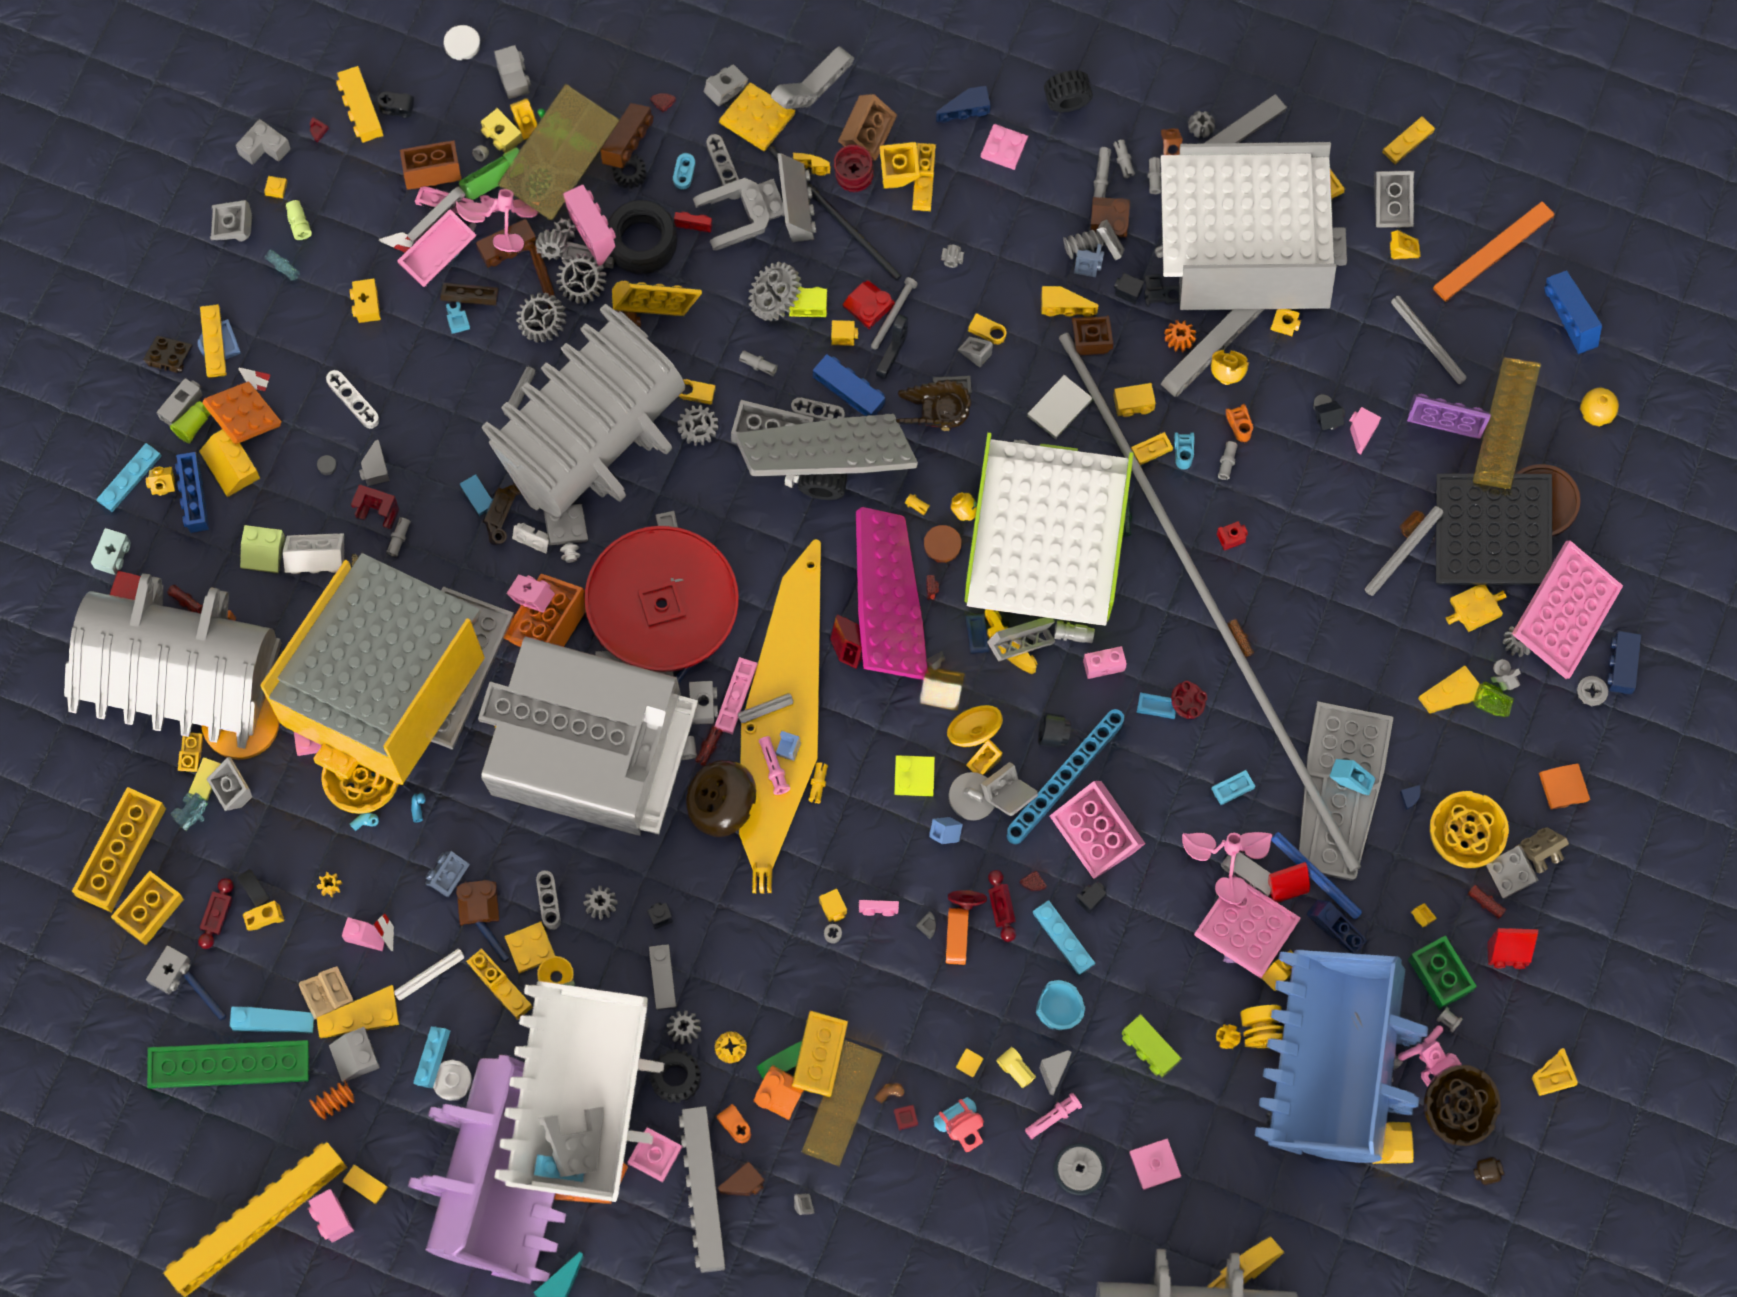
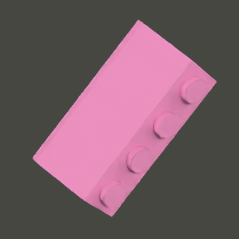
M581 185L563 193L572 222L591 255L594 256V260H597V265L600 266L615 248L614 238L616 236L613 229L608 228L609 224L605 215L601 216V209L598 203L593 202L594 198L591 191H587L584 185Z

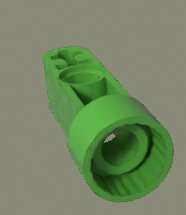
M517 147L513 148L499 159L463 178L459 182V186L465 192V198L474 200L499 186L509 168L513 167L516 158L520 154ZM522 163L516 165L510 174V178L524 173V165Z

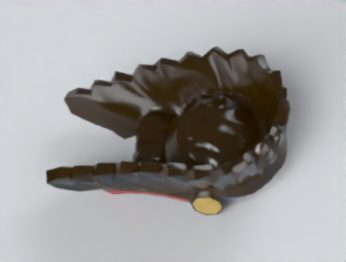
M948 379L944 382H930L922 384L921 387L915 385L914 388L908 387L906 390L898 391L900 398L913 402L916 405L922 404L921 418L896 419V422L899 424L928 425L940 427L943 431H949L952 427L963 424L969 416L971 399L968 388H965L963 383H958L956 380L952 382Z

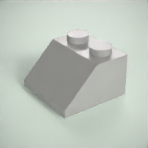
M227 757L207 778L208 783L225 811L242 808L252 798L249 787L231 757Z
M364 1027L344 1034L329 1045L342 1083L344 1080L348 1081L380 1068L368 1033Z

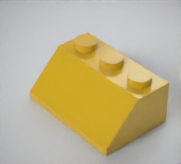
M223 429L213 434L199 451L227 497L260 479L256 468L241 444H234Z

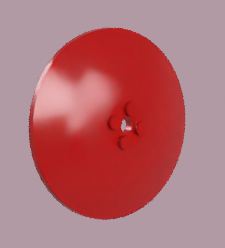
M652 526L621 536L599 555L587 579L585 609L594 635L601 645L614 657L626 664L655 672L676 671L702 662L724 643L734 626L737 616L738 586L727 559L708 540L682 528ZM675 579H683V581L675 582ZM659 600H664L667 606L659 608L656 603Z

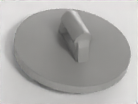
M969 772L960 775L953 781L949 789V802L957 815L967 820H980L992 812L995 806L985 800L981 783L988 779L987 777L979 773Z

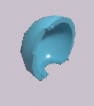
M1061 980L1047 983L1036 1006V1013L1041 1022L1049 1028L1059 1031L1071 1029L1079 1024L1085 1012L1083 999L1077 988L1069 982Z

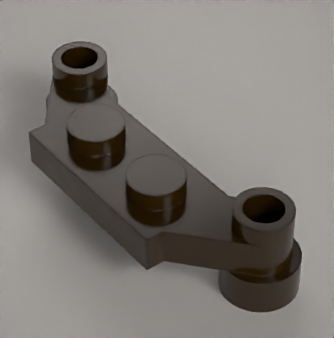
M515 483L503 489H496L482 521L486 524L489 542L492 545H500L507 538L506 532L501 528L515 496L522 495Z

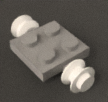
M582 504L570 505L559 517L544 511L549 545L565 544L560 548V551L565 554L561 559L567 563L577 561V558L580 557V554L576 553L579 546L573 543L587 542L588 540Z

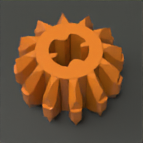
M1178 320L1175 321V325L1170 323L1169 329L1165 330L1166 336L1164 338L1165 342H1169L1168 347L1174 346L1175 352L1178 348L1182 352L1185 351V347L1190 349L1192 343H1195L1196 340L1194 337L1196 331L1192 330V324L1186 325L1185 320L1182 324Z

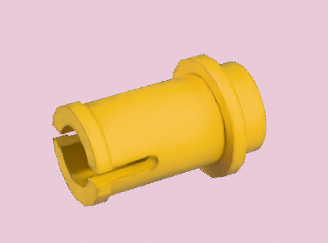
M910 494L905 501L908 508L915 509L923 516L930 507L929 504L918 499L915 494Z

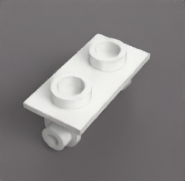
M518 523L517 526H514L512 539L535 550L547 553L549 544L548 534L540 530L534 534L535 528L525 523Z

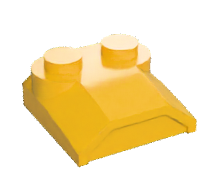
M1386 1122L1382 1160L1372 1162V1164L1413 1163V1139L1410 1122Z

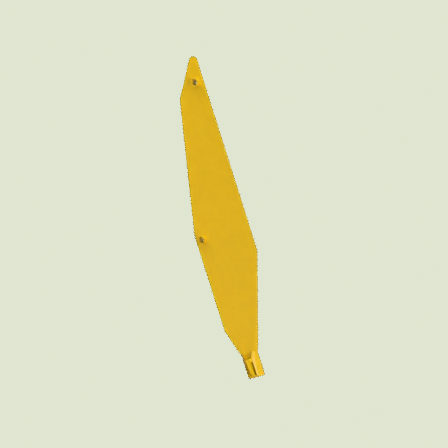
M817 539L810 543L782 577L745 710L788 693L792 696L793 704L741 723L740 764L750 771L756 784V802L752 804L749 819L739 829L740 838L753 869L752 893H757V876H759L760 893L765 892L766 876L767 891L772 893V869L818 759L821 543ZM749 727H754L752 731L747 730ZM784 731L799 736L801 745L795 761L777 756L780 768L785 771L784 777L786 783L790 786V790L784 794L775 795L772 780H769L768 777L770 771L759 739L770 736L776 753L781 740L780 733Z

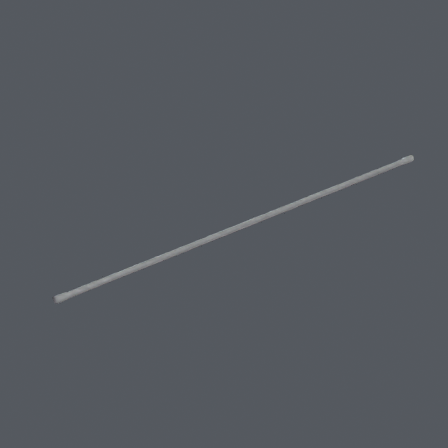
M1069 333L1061 335L1059 337L1061 344L1069 354L1124 457L1128 458L1132 450L1083 360L1076 351ZM1133 454L1131 470L1342 853L1350 872L1358 870L1361 866L1356 856L1349 848Z

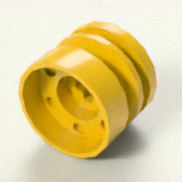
M1256 1006L1240 1012L1242 1026L1252 1028L1243 1033L1244 1037L1247 1038L1245 1040L1246 1047L1268 1048V1039H1283V1034L1281 1033H1283L1284 1027L1275 1025L1280 1022L1271 1018L1272 1010H1282L1281 1006Z

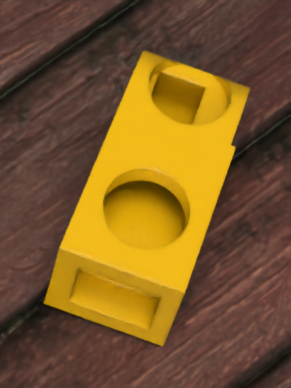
M275 901L253 908V910L243 914L248 931L257 930L275 922L285 921L280 904Z

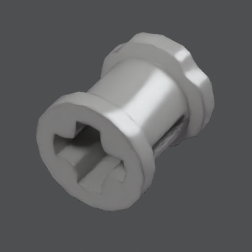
M1446 1007L1436 1021H1441L1450 1028L1452 1033L1463 1019L1455 1016L1449 1011L1450 1008Z

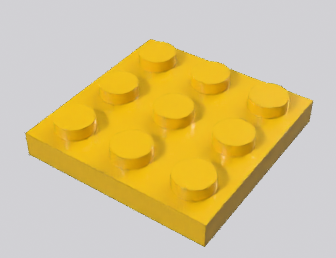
M750 82L722 115L719 123L765 151L795 115V110L783 108L771 98L770 94Z

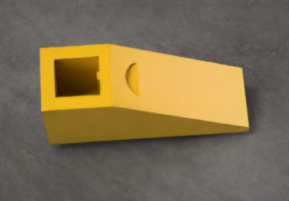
M1042 286L1041 314H1046L1047 316H1055L1057 314H1064L1065 316L1083 315L1087 317L1097 315L1098 304L1061 286Z

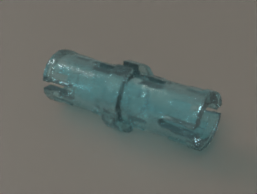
M273 249L267 252L268 255H265V259L271 262L277 271L283 272L292 281L297 279V275L300 272L290 265L286 258H282Z

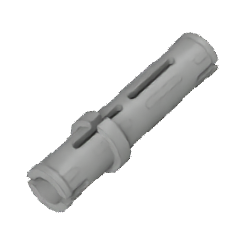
M1106 147L1099 149L1096 180H1094V197L1105 198L1106 187H1108L1109 183L1107 177L1111 149Z

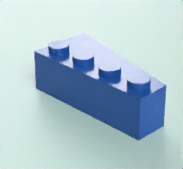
M1567 270L1548 277L1544 287L1545 293L1553 303L1577 353L1580 354L1598 347L1602 324Z

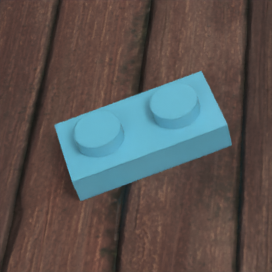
M1245 770L1213 786L1211 789L1220 805H1223L1255 789V785Z

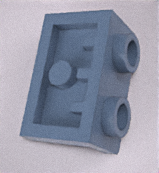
M1098 244L1096 253L1089 250H1078L1074 274L1096 277L1097 271H1101L1104 251H1101V244Z
M452 851L440 854L436 861L438 864L426 875L427 881L425 882L427 886L433 887L446 897L450 896L470 865Z

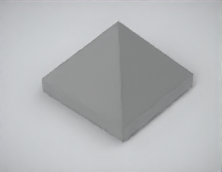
M810 1194L794 1195V1209L799 1215L814 1213Z

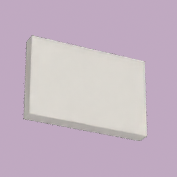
M1064 375L1032 408L1027 416L1056 439L1092 401V397Z

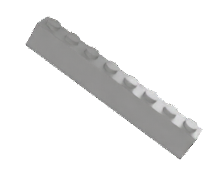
M706 1107L682 1109L683 1115L679 1116L680 1128L684 1127L685 1135H681L682 1147L687 1148V1155H683L684 1165L689 1167L690 1174L686 1175L687 1187H691L692 1195H688L689 1207L694 1209V1215H690L691 1226L696 1227V1235H693L694 1248L698 1247L699 1255H695L696 1268L700 1267L701 1273L725 1270Z

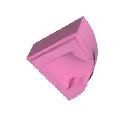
M488 195L480 196L481 204H484L490 210L494 199ZM497 205L494 208L493 212L500 211Z

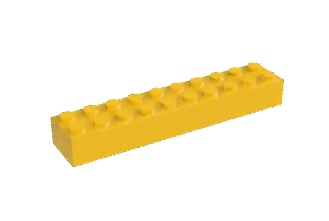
M328 1142L326 1144L321 1143L313 1150L314 1153L309 1157L305 1156L299 1160L298 1166L293 1170L285 1171L281 1175L282 1179L277 1183L272 1182L265 1188L263 1194L260 1196L256 1195L250 1199L248 1206L235 1211L232 1214L233 1218L228 1222L223 1221L215 1228L216 1231L213 1234H207L201 1238L200 1244L194 1249L191 1247L183 1253L184 1257L179 1261L171 1262L166 1267L167 1270L164 1274L175 1289L184 1297L188 1296L343 1172L347 1166Z

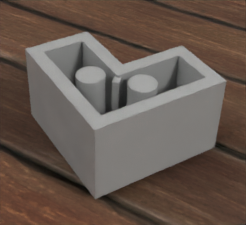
M515 45L494 51L497 68L508 99L528 94V86H531L528 75L524 76L523 73L525 66L521 51L517 52Z
M260 119L236 144L239 155L252 165L264 152L279 162L291 149L287 138Z

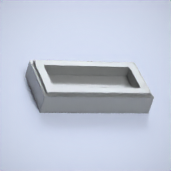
M1104 220L1100 223L1097 230L1112 256L1117 260L1121 258L1125 249L1108 220Z

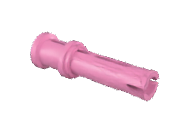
M763 737L759 739V743L770 771L768 777L769 780H772L773 792L775 795L784 794L790 790V786L786 783L784 777L785 771L780 768L771 737Z
M1070 1093V1097L1061 1103H1056L1055 1108L1025 1128L1031 1140L1061 1118L1066 1119L1068 1114L1077 1108H1082L1081 1103L1073 1093Z

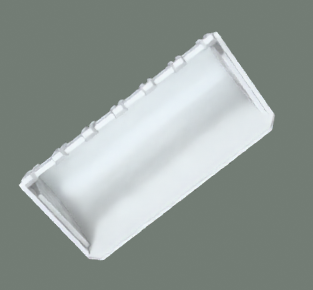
M538 981L537 985H525L524 993L535 997L532 1016H520L519 1024L530 1028L528 1046H516L514 1055L525 1058L523 1077H511L510 1086L521 1090L518 1108H506L505 1117L516 1120L513 1138L501 1139L500 1142L501 1148L511 1151L508 1169L496 1170L495 1178L505 1181V1186L616 1202L626 1140L648 1144L653 1143L651 1133L628 1130L637 1070L658 1073L664 1071L665 1063L639 1059L647 1009V997ZM603 1107L596 1171L584 1173L583 1182L534 1175L537 1155L553 1157L552 1152H554L551 1143L547 1142L545 1138L547 1133L544 1125H540L539 1118L558 1115L560 1136L587 1131L585 1110Z

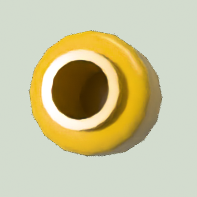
M961 492L952 498L951 510L959 520L970 521L976 517L977 502L969 493Z

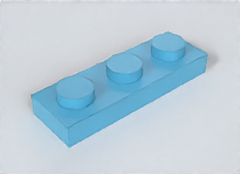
M431 1026L413 1084L433 1088L451 1032L450 1030Z
M537 1155L534 1175L583 1182L584 1173L561 1177L553 1157Z

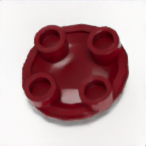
M1184 681L1176 685L1172 691L1171 702L1174 710L1181 717L1194 719L1204 711L1205 701L1207 700V694L1190 681Z

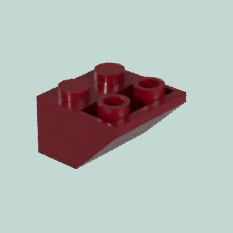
M837 614L830 638L839 661L857 669L863 659L860 625Z

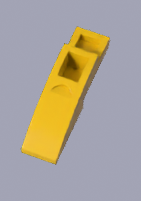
M917 143L920 177L915 179L912 210L931 211L936 144Z
M985 610V618L991 627L987 632L989 639L996 632L1008 629V627L1002 625V618L998 611ZM1012 642L1011 646L1019 649L1020 645ZM998 646L1001 653L1005 654L1006 649ZM1028 652L1007 658L1015 666L1030 674L1036 672V659L1033 655L1030 656Z
M482 948L467 960L470 967L517 1020L533 1008L531 1003L512 984Z
M1272 1237L1260 1242L1240 1256L1239 1270H1243V1285L1249 1279H1255L1284 1254V1251ZM1227 1266L1220 1271L1221 1275L1207 1287L1225 1288Z

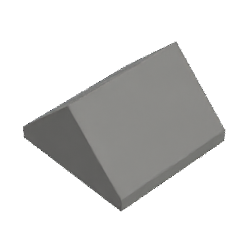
M1065 1051L1041 1060L1039 1069L1050 1095H1054L1070 1059L1071 1051Z

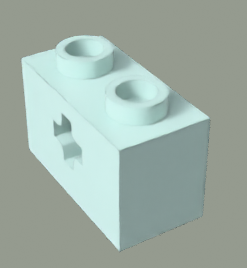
M105 528L91 561L93 567L116 575L117 571L121 570L125 553H128L131 543L127 535Z

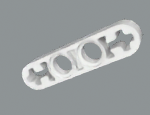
M337 370L330 371L326 376L329 387L366 428H375L379 424L377 412L341 372ZM333 377L338 378L341 384L340 387L335 381L332 382ZM345 389L352 390V394L348 397H344L342 395V391ZM357 402L364 404L360 410H355L353 406ZM366 411L371 418L373 417V422L367 420V417L365 415Z

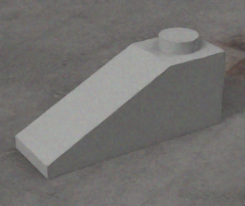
M669 944L651 946L649 951L656 1010L675 1008L676 1001Z

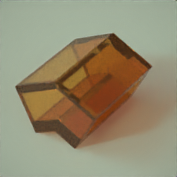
M1414 511L1399 526L1402 530L1401 533L1408 538L1425 518L1424 514L1420 511Z

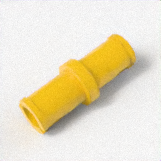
M816 763L814 778L811 779L810 783L812 785L809 797L810 802H813V799H815L814 803H821L823 787L826 786L827 764L822 766V763Z

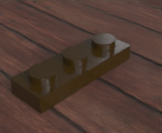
M443 283L441 291V301L496 305L499 296V288L452 283Z

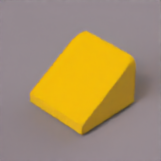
M966 1049L956 1068L973 1078L982 1064L983 1058Z

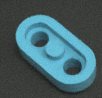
M684 153L677 158L673 183L678 189H687L692 183L695 159L691 154Z

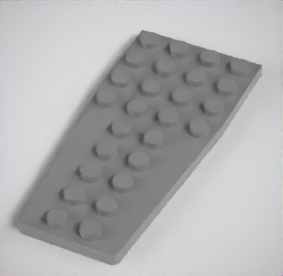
M894 414L833 418L825 421L741 432L737 434L736 438L738 447L752 476L867 473L917 468L918 463L899 423L896 422Z
M1317 701L1306 769L1349 848L1353 851L1360 864L1385 770L1393 717ZM1336 759L1354 760L1376 778L1370 795H1364L1341 786L1330 777ZM1304 786L1299 851L1325 876L1354 881L1358 870L1350 872L1342 857V853Z

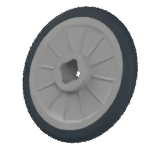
M1084 1143L1070 1144L1058 1153L1054 1161L1055 1179L1060 1187L1070 1194H1090L1097 1190L1104 1181L1106 1175L1105 1161L1100 1152L1093 1146ZM1077 1165L1084 1167L1082 1173L1076 1171Z

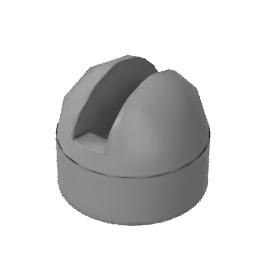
M480 145L473 149L472 154L477 161L481 162L487 158L489 151L487 147Z

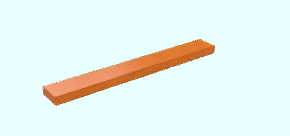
M1543 201L1438 282L1433 287V290L1446 302L1553 218L1554 213Z

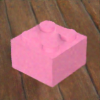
M331 1189L309 1200L311 1207L308 1210L316 1222L319 1221L320 1224L317 1227L325 1240L329 1238L333 1243L354 1231L336 1195Z

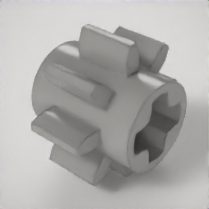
M561 218L558 223L554 222L555 232L561 231L562 236H566V242L571 237H575L573 231L576 230V227L571 225V219L563 220Z
M948 245L947 249L943 248L941 260H944L946 266L955 268L958 266V263L962 264L964 252H961L959 246Z

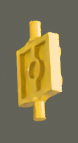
M1477 585L1450 598L1455 614L1446 617V621L1450 625L1459 620L1464 624L1468 632L1502 617L1503 613L1497 602L1506 598V594L1504 591L1493 595L1489 592L1486 585Z

